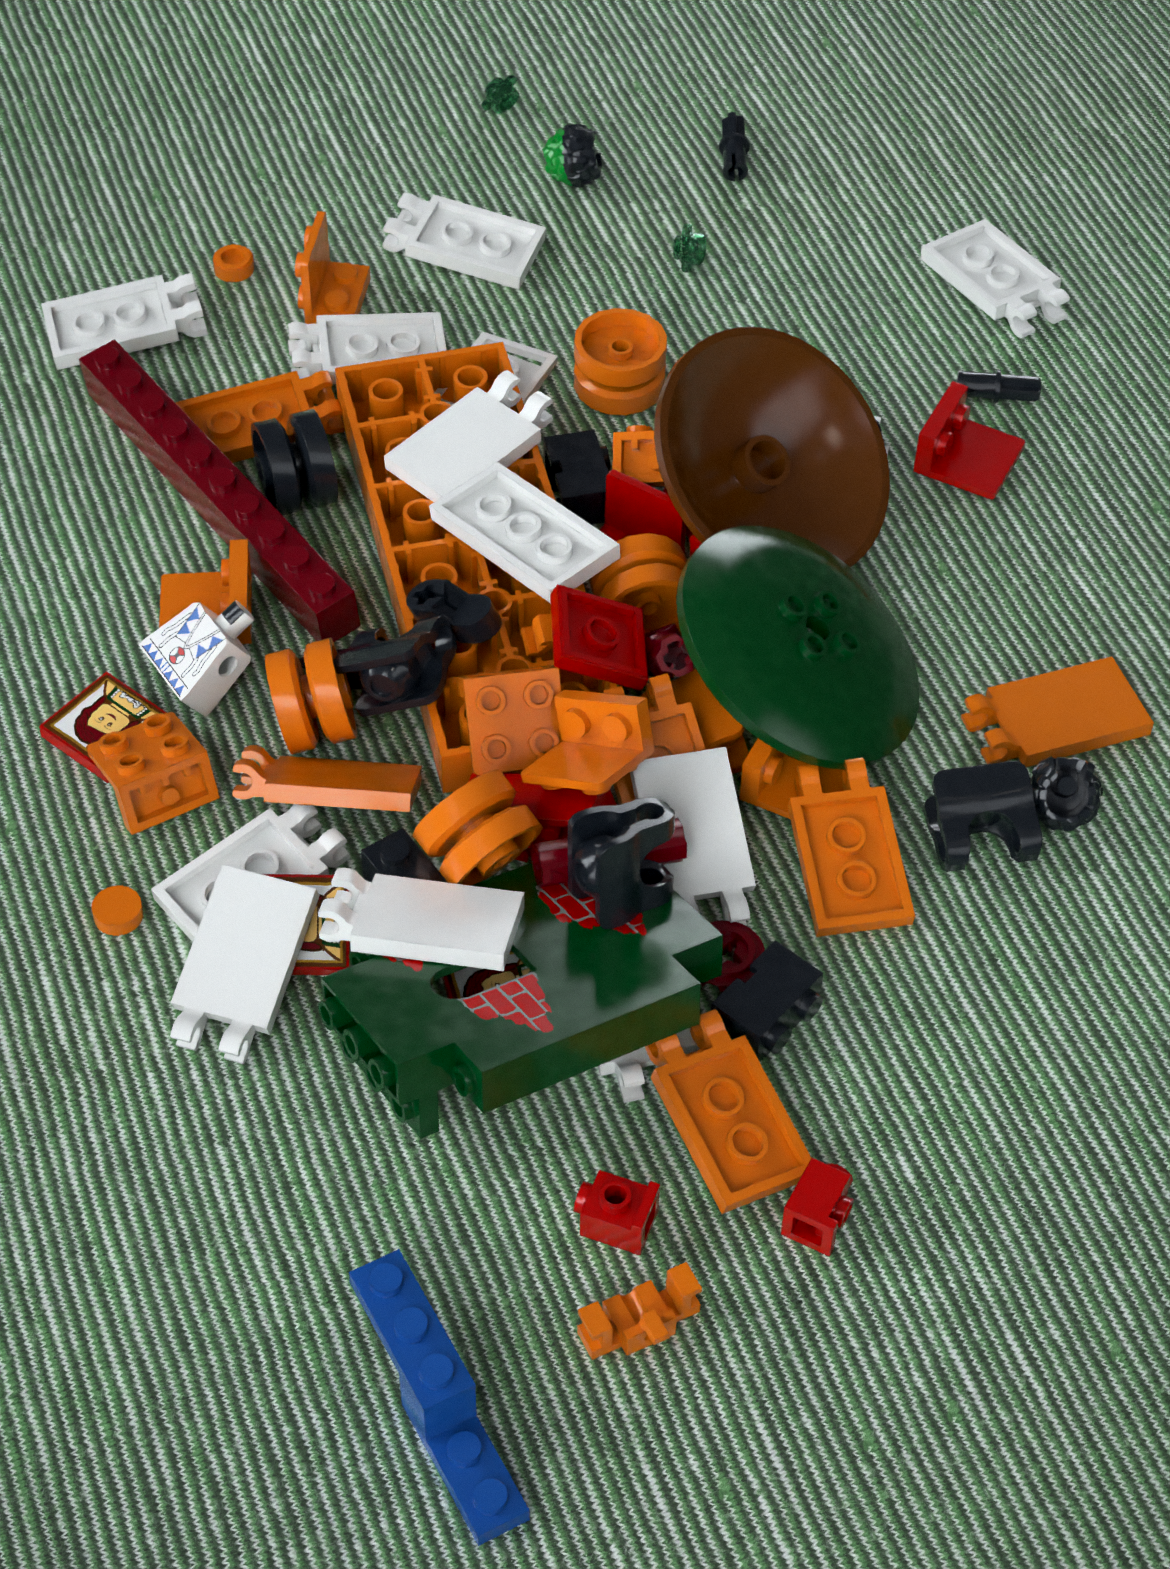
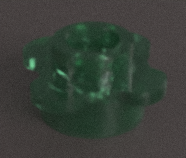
M509 75L505 80L501 77L495 78L486 86L484 90L486 97L481 104L483 110L487 111L492 108L495 113L500 114L515 105L519 99V92L514 87L517 82L515 75Z
M685 223L682 228V235H677L674 239L673 256L676 260H680L682 272L688 273L691 270V265H701L704 261L706 239L703 233L692 232V225Z

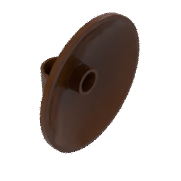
M737 327L712 334L694 345L676 362L666 377L659 394L654 421V441L658 466L667 493L675 509L693 535L703 543L714 534L733 527L763 526L776 528L803 537L829 551L850 568L854 566L871 548L881 530L888 507L890 478L887 453L880 429L870 407L851 379L838 365L812 345L787 333L761 327Z

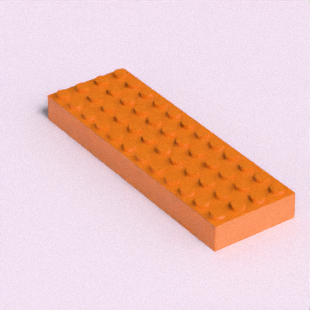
M503 342L335 368L337 399L343 414L341 419L400 636L411 630L417 623L406 603L408 593L419 583L432 579L449 580L468 594L486 595L491 599L502 620L501 628L497 634L485 642L467 644L457 641V650L448 667L447 681L441 696L431 704L419 706L443 793L454 792L468 783L473 772L464 698L458 696L456 677L547 665L554 666L553 647L544 655L527 656L521 634L523 627L533 626L532 619L537 615L549 614L551 612V604L433 521L429 505L434 502L386 470L384 455L451 406L449 403L441 401V399L456 403L476 387L487 393L500 373L506 370L513 373ZM518 385L512 388L514 391L520 394ZM437 388H447L442 396L440 393H434ZM522 397L516 405L510 407L518 414L524 407ZM538 445L507 467L555 500ZM584 584L575 588L576 590L586 592ZM434 642V643L431 644V645H432V647H433L434 650H435V642ZM559 668L561 691L566 689L603 693V690L617 687L615 683ZM523 770L508 771L502 773L521 774V771Z

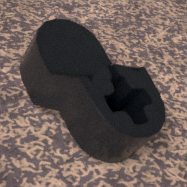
M432 579L421 582L412 588L406 598L407 606L417 622L420 619L444 615L453 629L456 640L460 643L477 644L485 642L495 636L502 625L501 617L489 597L481 594H468L449 580Z

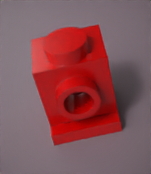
M811 1158L784 1207L781 1235L830 1257L835 1245L837 1227L843 1228L854 1203V1199L847 1196L848 1189L853 1182L850 1172L837 1164H826Z
M599 1170L594 1183L583 1181L576 1196L574 1212L580 1214V1236L641 1255L658 1214L660 1184L650 1181L647 1186Z

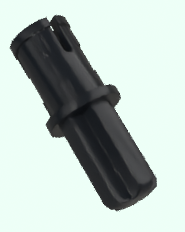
M729 112L728 117L722 119V139L719 142V151L723 155L724 177L727 180L735 181V169H738L740 181L748 175L746 154L750 149V142L745 136L744 117L736 115V112Z
M999 369L996 370V373L958 370L957 383L968 386L967 397L993 399V403H998L999 399L1035 402L1041 394V379L1039 377L1001 374Z

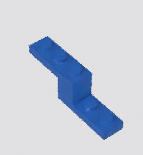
M400 1249L350 1271V1285L399 1373L402 1406L478 1546L529 1521L530 1510L477 1417L476 1385Z

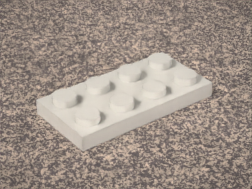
M496 462L429 505L433 521L550 604V594L557 584L575 589L621 558L619 543L499 462Z

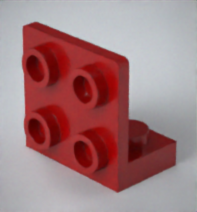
M952 381L919 433L913 472L991 500L995 499L1023 452L1025 440L968 420L971 409L969 405L965 404L968 386Z
M612 469L606 475L605 524L600 528V531L614 541L627 536L646 533L667 536L677 542L685 553L686 524L675 509L669 495L640 482L634 477Z

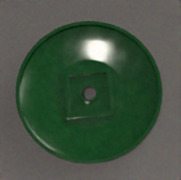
M740 526L729 528L709 537L694 551L681 572L677 587L676 604L679 628L690 659L700 677L719 703L742 726L766 744L794 759L831 769H845V760L862 757L865 760L866 766H870L889 756L906 740L913 728L919 708L920 691L915 661L896 619L877 593L861 576L821 546L793 533L770 527Z

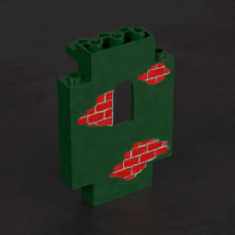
M532 863L471 886L524 892V911L510 951L525 964L531 973L469 997L449 999L436 994L431 986L438 979L467 968V966L351 952L349 954L350 967L321 977L323 1000L318 1003L322 1022L328 1030H335L340 1036V1045L346 1059L350 1063H356L361 1068L372 1090L376 1093L381 1092L390 1102L396 1118L402 1123L407 1122L422 1139L439 1131L438 1090L454 1084L460 1095L463 1097L468 1096L484 1114L698 1025L700 1023V985L722 975L723 934L674 889L672 898L666 904L641 912L632 921L620 927L604 929L595 919L594 897L577 899L569 892L568 883L539 888L534 877Z

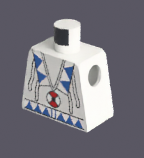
M237 600L233 601L219 616L200 602L188 606L145 638L139 646L179 700L207 717L250 663L251 655L237 637L255 619Z

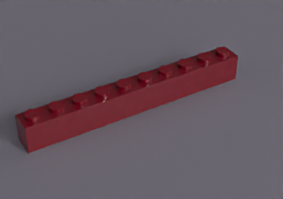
M115 339L79 358L89 396L228 546H230V540L248 539L252 572L316 641L331 637L333 642L361 626L354 590Z

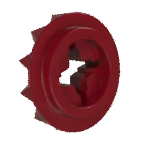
M726 920L710 923L723 934L722 956L727 952H731L735 947L733 962L726 960L722 964L721 976L701 983L702 987L707 984L716 985L721 992L736 978L746 983L754 975L749 971L750 965L765 951L762 940L752 929L741 923H730V921Z

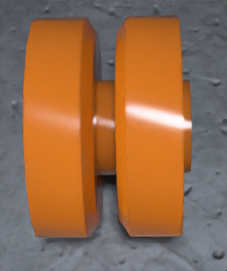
M622 308L599 311L584 319L576 329L574 340V389L579 399L591 409L610 415L635 414L655 405L658 402L660 391L665 382L667 335L662 325L648 314L634 309Z
M650 533L631 535L616 541L620 544L621 558L589 579L592 594L642 608L644 633L675 623L682 636L677 616L676 595L679 578L687 558L681 546L667 536Z
M331 637L306 645L304 650L306 674H304L296 653L290 648L265 655V668L272 702L284 741L292 755L316 748L319 740L316 718L319 719L324 735L333 744L357 738L351 688L347 674H337L335 671L333 660L338 653Z
M499 769L486 772L455 790L436 805L415 827L413 837L429 857L445 856L439 872L448 883L473 885L488 879L525 851L543 829V826L526 805L511 807L516 791Z

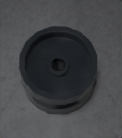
M314 409L290 414L286 430L276 418L251 424V440L255 463L265 497L282 516L299 512L302 504V494L312 507L337 502L338 483L335 465L324 427Z

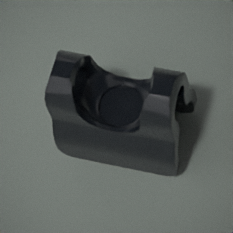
M444 615L420 619L411 630L392 640L387 638L383 628L361 631L356 635L350 647L340 651L334 658L335 671L337 674L359 671L362 692L355 708L361 717L428 705L436 701L444 690L448 667L457 650V640L453 629ZM434 642H435V650H434V648H433L432 645H431V644H433Z
M1008 761L946 769L936 773L932 782L934 796L926 800L923 812L928 830L934 841L940 866L944 871L965 870L971 848L969 836L978 832H989L997 835L1005 842L1011 858L1017 862L1038 859L1042 847V832L1035 809L1029 773L1024 764L1018 761Z
M646 797L621 805L587 808L578 811L569 819L568 890L577 899H584L590 896L595 898V919L602 928L614 929L632 921L639 913L662 906L672 898L674 876L662 863L648 859L644 860V858L653 848L671 839L675 830V811L660 799Z

